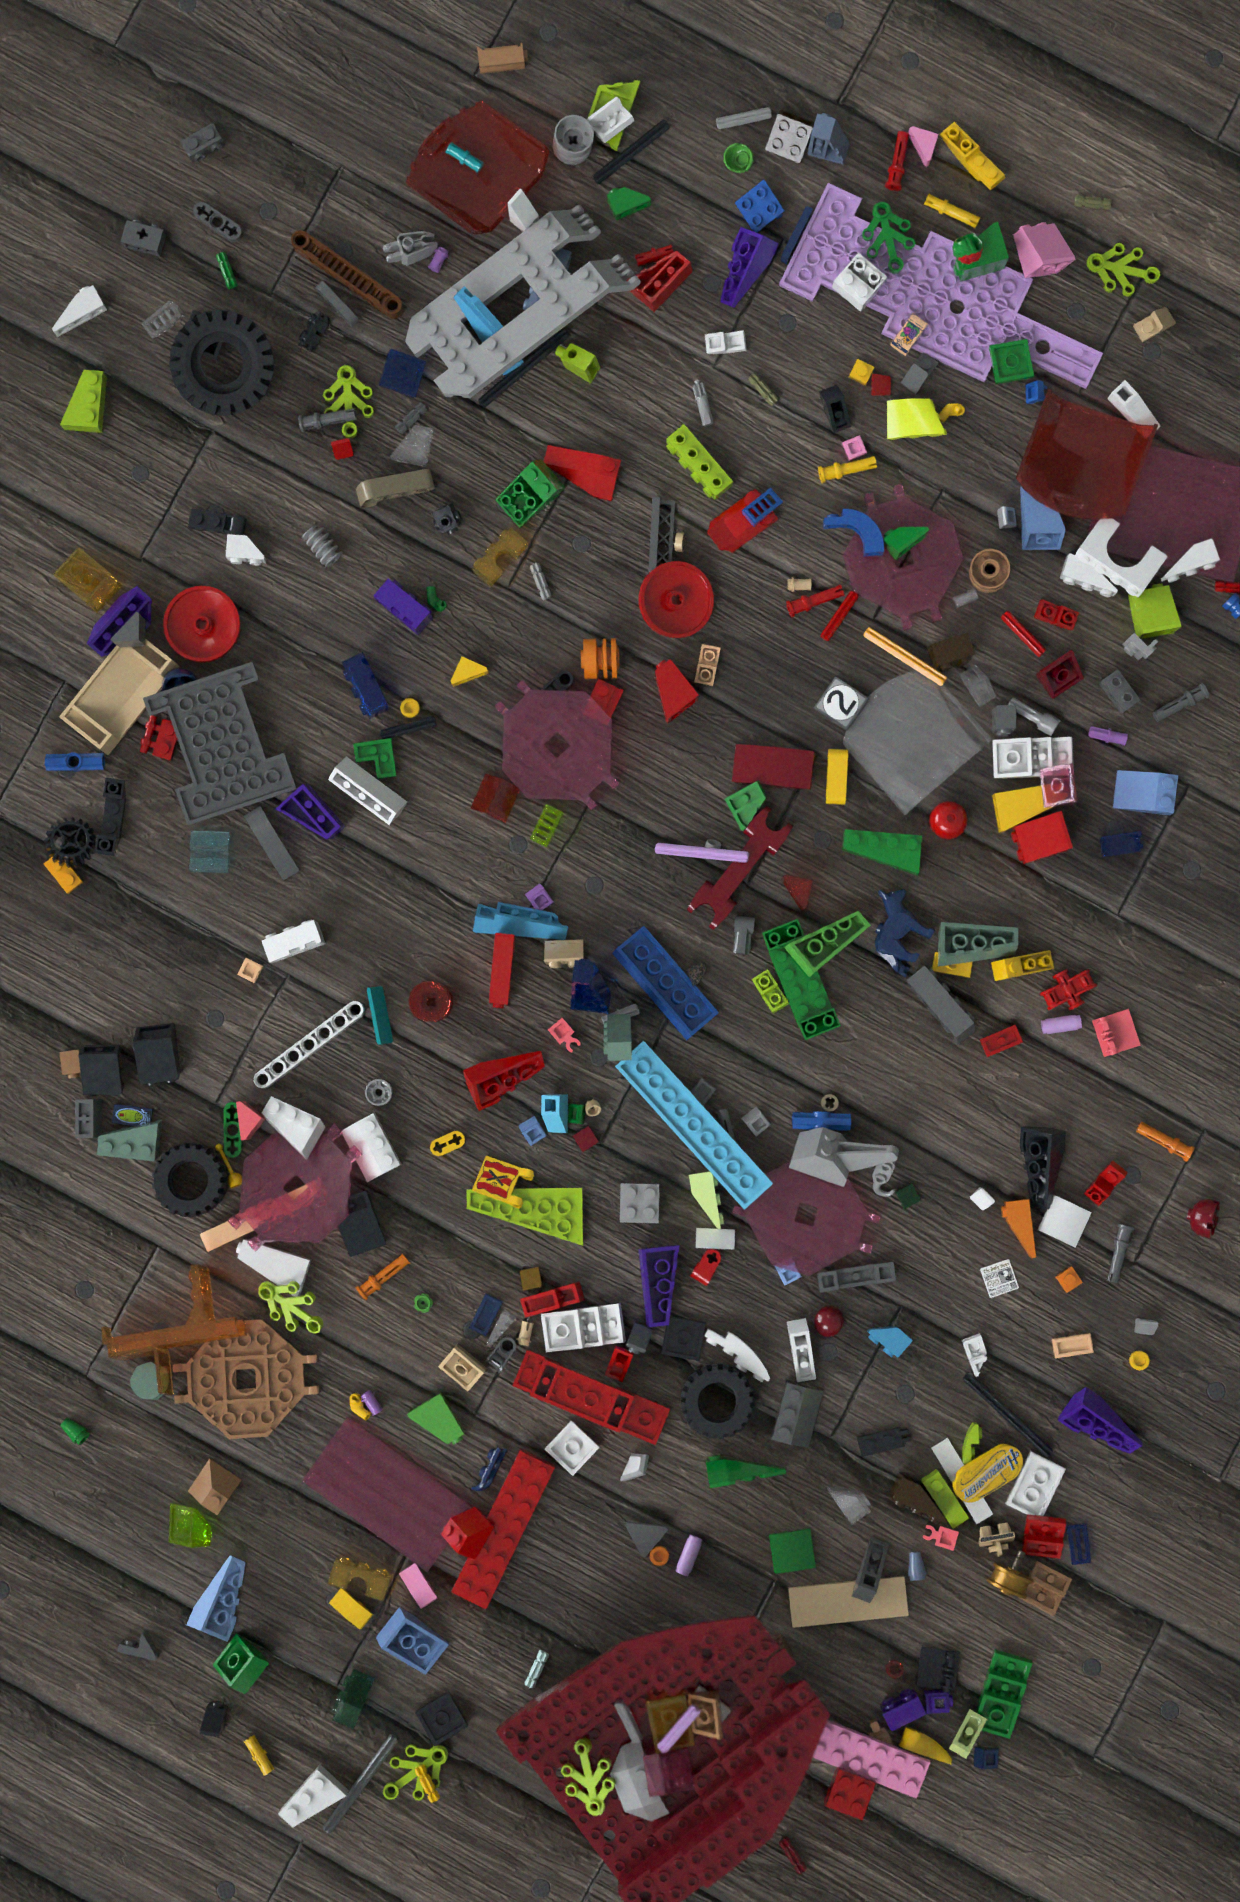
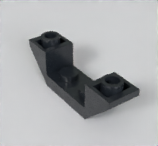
M105 778L103 797L106 799L100 835L97 834L95 854L114 856L121 838L126 804L125 780Z

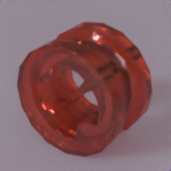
M891 1660L886 1665V1672L891 1678L896 1679L903 1675L904 1667L899 1661ZM898 1664L899 1673L891 1674L890 1666Z

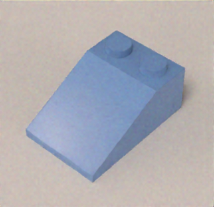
M1117 770L1113 808L1170 816L1174 813L1178 775Z
M401 1607L397 1609L376 1636L381 1649L425 1675L449 1645L445 1639Z

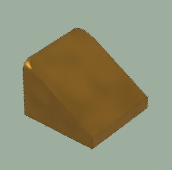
M539 1267L520 1271L523 1290L542 1287Z

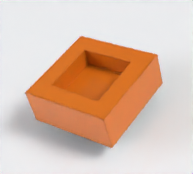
M1072 1266L1055 1276L1066 1293L1083 1283Z

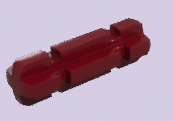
M784 1837L779 1841V1844L783 1850L785 1849V1854L792 1865H795L797 1873L802 1874L807 1870V1867L803 1861L801 1862V1857L794 1846H791L789 1838Z

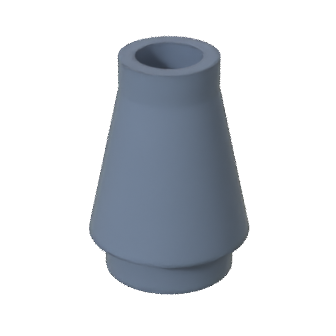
M921 1552L909 1553L908 1576H910V1581L926 1580L925 1575L927 1573Z

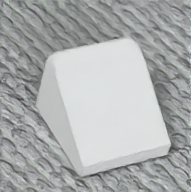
M981 1187L970 1196V1199L981 1210H985L995 1202Z

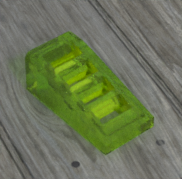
M546 804L530 840L547 848L564 813ZM547 812L556 815V819L546 815ZM546 819L554 824L550 826L544 823L543 820ZM540 826H543L549 829L550 832L547 833L539 828ZM539 833L546 836V841L537 837L536 834Z

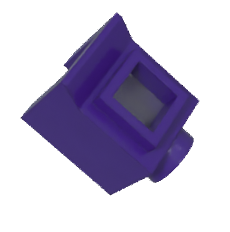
M942 1689L923 1691L926 1706H924L926 1714L950 1712V1707H953L952 1695L943 1692Z

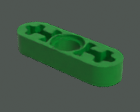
M229 1102L224 1107V1152L228 1157L236 1158L242 1153L243 1142L240 1136L239 1121L228 1122V1118L232 1119V1114L228 1113V1109L232 1105L237 1109L236 1102ZM237 1112L234 1113V1119L238 1118ZM231 1124H235L238 1127V1133L234 1136L228 1133V1127ZM228 1138H239V1141H234L235 1147H238L235 1155H232V1151H228V1148L232 1147V1141L228 1142Z

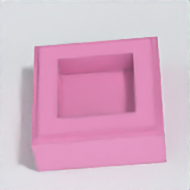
M860 435L842 442L849 461L867 454Z

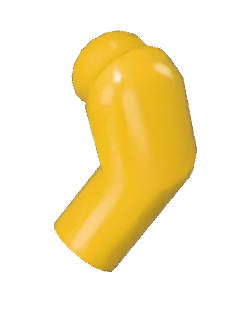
M959 403L947 404L939 413L940 422L944 423L949 416L963 415L965 412L964 406Z
M357 1393L351 1394L349 1398L351 1410L363 1420H368L371 1412L364 1408L361 1395Z

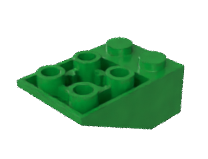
M542 459L532 461L495 500L516 525L521 528L551 503L566 487Z

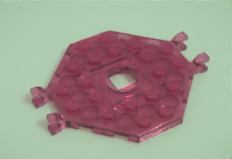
M899 484L893 488L896 500L876 505L873 493L865 494L864 500L868 507L865 514L877 524L883 539L885 538L883 535L890 529L896 530L898 527H928L930 529L926 538L910 549L914 564L896 568L893 556L885 546L883 555L864 557L863 543L856 532L842 556L852 590L865 599L899 616L903 630L906 631L912 627L909 615L930 609L932 622L940 621L942 617L938 604L963 561V555L953 522L943 519L931 510L912 502V500L905 497L902 484Z
M521 680L517 686L525 696L511 710L502 701H499L494 706L504 716L502 771L527 798L582 800L590 810H593L598 804L589 794L602 781L605 780L613 789L620 784L610 774L612 719L585 691L532 690L524 680ZM557 732L570 744V747L558 758L544 745Z
M335 1124L328 1130L327 1134H321L307 1160L281 1134H272L244 1159L239 1214L231 1217L228 1222L237 1230L242 1223L247 1221L258 1234V1236L253 1237L247 1242L255 1252L265 1242L319 1243L348 1217V1197L350 1196L351 1183L350 1171H352V1163L363 1154L355 1145L348 1151L346 1156L333 1143L336 1138L343 1134ZM295 1176H298L308 1188L293 1200L284 1190V1186Z
M790 1161L765 1174L773 1185L748 1206L747 1209L744 1210L741 1207L734 1206L732 1214L746 1218L771 1265L807 1276L814 1274L855 1250L871 1253L872 1245L859 1242L865 1220L879 1223L881 1217L866 1211L848 1177L844 1187L791 1169L789 1168ZM799 1203L818 1208L813 1226L795 1222Z

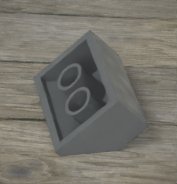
M786 1381L771 1435L772 1440L809 1448L823 1391Z

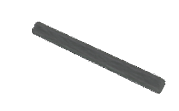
M390 1734L350 1788L347 1796L342 1799L323 1825L325 1832L332 1833L399 1740L395 1735Z

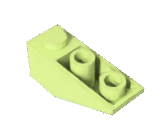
M710 1171L689 1174L692 1195L717 1229H721L720 1225L724 1224L723 1215L718 1213L717 1205H721L720 1195L715 1194L714 1186H718L717 1179Z

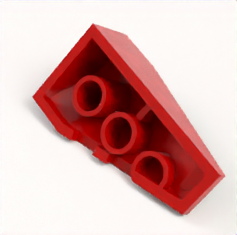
M548 445L544 458V463L548 468L570 480L574 485L579 486L591 496L612 501L621 468V460Z
M541 1051L481 1062L463 1070L468 1089L477 1109L480 1111L502 1100L500 1098L508 1091L512 1092L515 1090L514 1086L522 1080L527 1081L545 1066Z

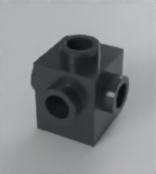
M453 503L432 512L435 519L433 520L434 526L437 530H440L441 534L445 532L448 535L458 531L457 527L462 524V516L459 510L455 509Z

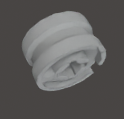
M375 1079L366 1086L365 1096L372 1105L382 1106L389 1103L392 1099L393 1089L387 1081ZM377 1089L382 1090L381 1096L375 1094Z

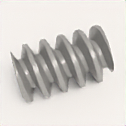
M318 525L305 532L302 538L307 540L306 544L312 546V552H317L315 556L320 559L321 564H326L324 568H327L335 563L343 552L336 553L335 551L338 546L331 547L334 540L327 541L329 533L322 534L325 528L321 527L318 529Z

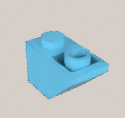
M568 1094L542 1095L541 1115L548 1132L568 1133Z

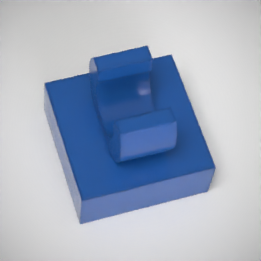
M1037 380L1025 385L1027 404H1034L1048 399V396H1044V390L1047 389V386L1044 385L1043 381Z

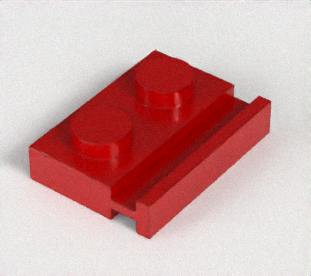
M598 679L583 711V715L608 725L624 690Z

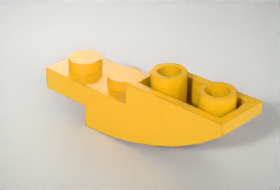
M955 122L940 133L941 138L952 153L978 182L981 180L992 190L1005 179V174L980 151V146Z

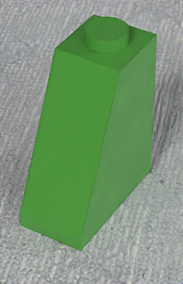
M442 1392L407 1413L410 1419L446 1444L452 1442L454 1445L463 1439L462 1435H464L465 1431Z

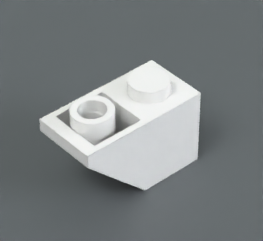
M227 534L226 558L228 561H231L230 563L242 564V562H250V565L255 566L266 563L264 555L247 536Z

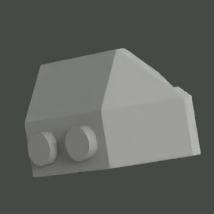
M629 1742L622 1745L610 1776L616 1782L615 1788L624 1811L649 1821L669 1814L642 1743Z

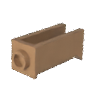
M520 43L521 46L512 45L486 48L484 50L477 46L480 74L525 69L524 62L528 61L527 50H523L522 43Z

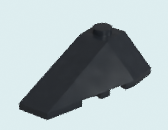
M1021 1127L1020 1150L1024 1153L1025 1158L1023 1166L1028 1174L1029 1181L1027 1186L1031 1206L1046 1210L1050 1208L1065 1151L1066 1131L1049 1127Z

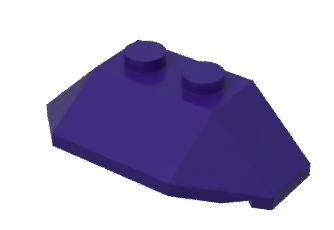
M138 586L119 596L94 625L87 645L101 657L109 655L116 646L110 639L136 612L146 620L147 629L151 624L152 599Z

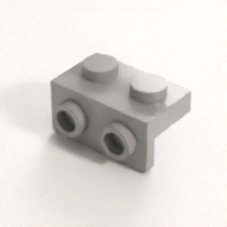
M1133 633L1122 645L1128 655L1134 656L1139 660L1142 657L1146 659L1157 649L1155 644L1158 640L1155 639L1147 646Z

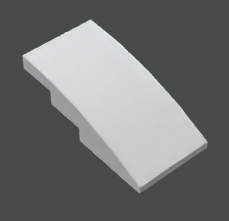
M1030 737L993 740L994 778L1074 776L1073 738Z
M621 1303L541 1314L546 1352L626 1342Z

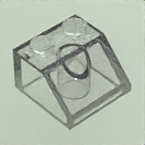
M831 1485L826 1487L851 1525L871 1512L868 1507L871 1504L863 1492L859 1494L854 1489Z

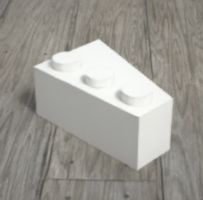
M311 919L302 922L300 926L288 927L280 934L272 933L265 936L266 939L262 940V944L269 963H275L326 944L318 922Z
M272 1096L262 1111L266 1120L307 1160L325 1129L321 1119Z
M319 1765L285 1803L278 1815L290 1826L294 1827L346 1797L349 1790L324 1767Z

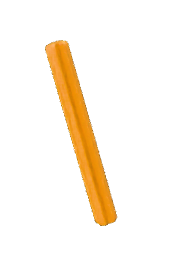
M867 628L864 633L865 638L938 685L942 686L945 683L946 675L873 628Z

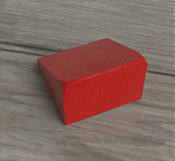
M872 374V396L891 395V376Z
M349 438L331 442L336 460L354 456Z

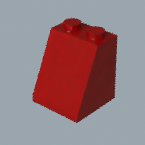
M671 659L667 662L665 660L661 661L655 670L658 692L665 720L668 724L696 703L699 694Z
M1062 811L1012 828L1011 838L1013 843H1017L1019 849L1016 850L1019 861L1023 862V865L1067 852L1073 848Z

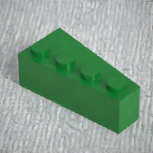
M845 829L843 832L842 851L917 876L920 868L922 836Z

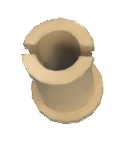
M792 577L788 579L787 588L791 592H794V590L811 591V579H794Z
M522 1321L519 1338L516 1339L518 1340L517 1344L529 1346V1342H532L530 1337L534 1323Z

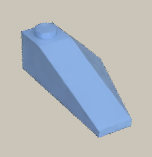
M233 1556L228 1557L194 1606L187 1622L188 1626L228 1642L236 1623V1616L234 1614L236 1605H239V1598L237 1596L239 1587L242 1586L246 1562Z

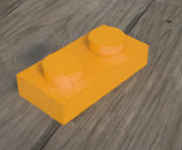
M51 857L44 865L67 894L83 883L71 866L67 868L66 863L63 866H59V861L54 863L52 861L53 857Z

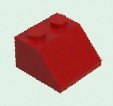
M473 1507L450 1518L441 1535L457 1554L476 1560L495 1526L479 1508Z

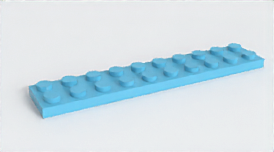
M642 1041L631 1051L632 1060L620 1061L615 1067L745 1210L773 1183L654 1051Z

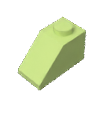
M969 1709L949 1749L967 1758L987 1719Z

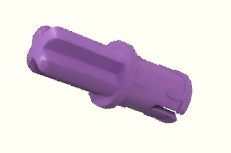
M1092 726L1089 729L1088 736L1103 740L1105 743L1112 742L1125 746L1128 734L1111 731V728L1107 730Z

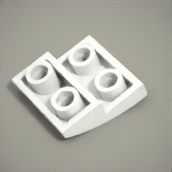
M1054 1195L1050 1208L1046 1211L1038 1230L1070 1246L1076 1247L1091 1212Z

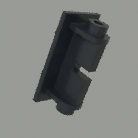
M321 311L311 314L307 322L309 324L308 328L303 330L299 336L300 343L298 346L306 345L305 349L310 352L316 349L321 339L320 336L315 334L316 331L323 334L329 324V317L325 315L321 317Z

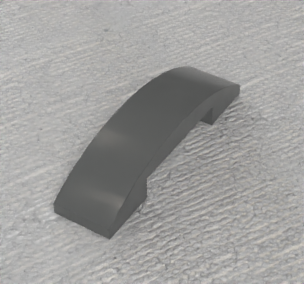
M259 806L244 815L282 879L286 880L299 872L298 866L282 843L262 807Z
M893 1262L817 1273L820 1293L896 1281Z

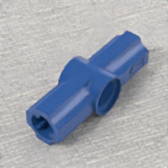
M73 752L69 754H46L45 767L46 771L79 772L82 770H104L105 757L104 753L77 754ZM79 758V764L72 767V759Z
M793 1112L792 1129H817L822 1127L839 1131L851 1129V1114H835L830 1112Z

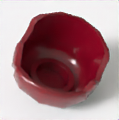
M834 1306L822 1307L814 1318L815 1329L824 1337L837 1335L844 1324L843 1314L840 1309Z

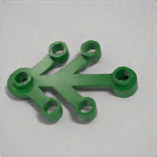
M878 202L872 210L874 218L869 226L863 230L862 238L865 241L872 240L873 231L880 222L882 230L873 245L867 249L866 255L869 259H875L879 248L885 240L890 259L888 270L893 274H898L902 271L904 263L901 258L897 257L893 239L903 244L904 249L908 251L914 248L915 240L891 228L889 221L898 225L901 232H908L911 223L909 220L902 219L893 214L888 203ZM882 209L885 211V214L881 215L878 211ZM906 223L908 228H902L901 224ZM870 232L871 236L866 237L864 233ZM910 241L913 245L908 247L906 242ZM874 250L876 254L870 255L869 251ZM897 264L899 268L893 269L892 265Z

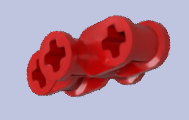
M1068 969L1053 975L1052 977L1056 979L1058 985L1039 993L1040 996L1044 997L1048 1005V1011L1066 1001L1069 1004V1010L1084 1004V1000H1081L1079 995L1098 986L1092 980L1089 974L1090 970L1086 969L1071 978L1068 975Z

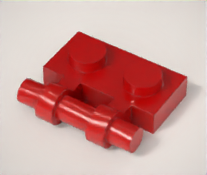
M151 715L145 725L144 738H141L140 752L147 754L148 748L151 747L154 748L153 756L172 761L178 741L172 722L162 719L161 726L156 725L157 717ZM153 731L159 732L156 742L151 741Z

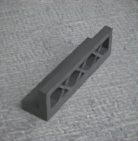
M652 497L649 572L661 560L665 563L672 561L675 501L660 500V497ZM660 505L671 506V513L665 518L659 512ZM664 522L670 527V532L665 536L658 531L659 526ZM663 541L669 546V550L664 555L657 550L658 545Z

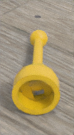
M217 1144L215 1148L220 1152L230 1173L228 1176L230 1188L232 1189L245 1182L243 1177L239 1173L233 1172L223 1152V1145Z

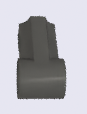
M735 916L733 953L749 955L751 935H753L754 917Z

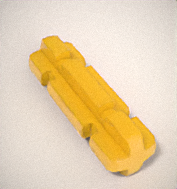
M425 1765L417 1766L415 1772L420 1777L419 1780L425 1793H428L429 1801L433 1803L439 1800L440 1795L437 1790L435 1791L436 1787L429 1773H426Z

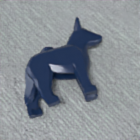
M905 889L887 894L879 890L877 892L883 901L888 918L884 924L880 922L875 930V933H877L874 941L876 951L891 965L893 970L906 977L910 968L904 966L901 960L915 963L920 954L908 952L899 939L909 931L929 939L935 930L933 928L928 929L920 924L915 916L902 905L906 895Z

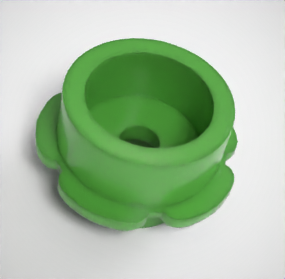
M425 1293L417 1295L414 1299L415 1309L423 1313L428 1312L433 1305L432 1299Z

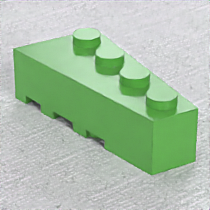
M857 911L789 943L785 949L810 977L871 925Z

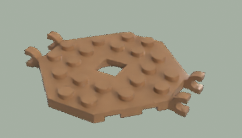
M263 1319L223 1322L187 1363L173 1364V1372L187 1371L188 1394L175 1395L174 1403L191 1404L209 1422L223 1432L228 1439L268 1437L304 1395L319 1393V1385L305 1387L304 1364L318 1362L317 1354L302 1355ZM255 1369L256 1388L237 1389L236 1370Z

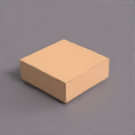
M245 958L237 975L256 983L264 966Z

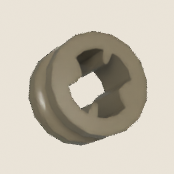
M832 1094L825 1095L821 1099V1106L825 1111H834L838 1107V1099ZM829 1097V1099H834L833 1108H830V1106H828L827 1108L825 1106V1104L827 1103L825 1100L826 1098Z

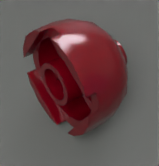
M1203 1199L1198 1201L1193 1209L1189 1208L1187 1220H1190V1226L1197 1235L1212 1239L1211 1236L1215 1233L1219 1218L1216 1210L1220 1211L1219 1201Z

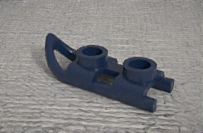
M497 1447V1449L492 1448L489 1451L487 1458L490 1462L487 1467L483 1466L479 1472L482 1481L477 1486L471 1487L472 1490L483 1491L492 1484L507 1449L503 1448L502 1450Z

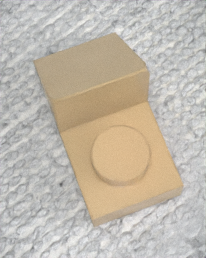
M1167 307L1153 311L1150 316L1134 324L1133 327L1143 343L1175 325L1176 322Z

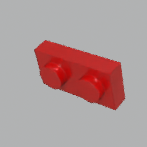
M1016 1025L979 1040L986 1057L1023 1042Z

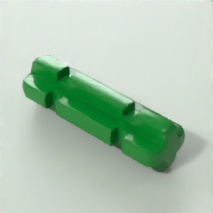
M218 253L216 258L228 289L236 288L237 282L226 253Z

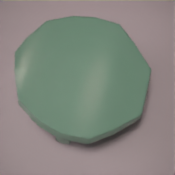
M153 1362L141 1364L136 1367L130 1379L131 1388L141 1399L158 1400L164 1395L166 1390V1372L162 1367Z

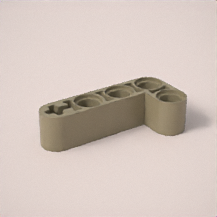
M422 469L365 480L357 486L356 492L360 507L369 508L375 506L379 501L428 492L435 489L430 469Z

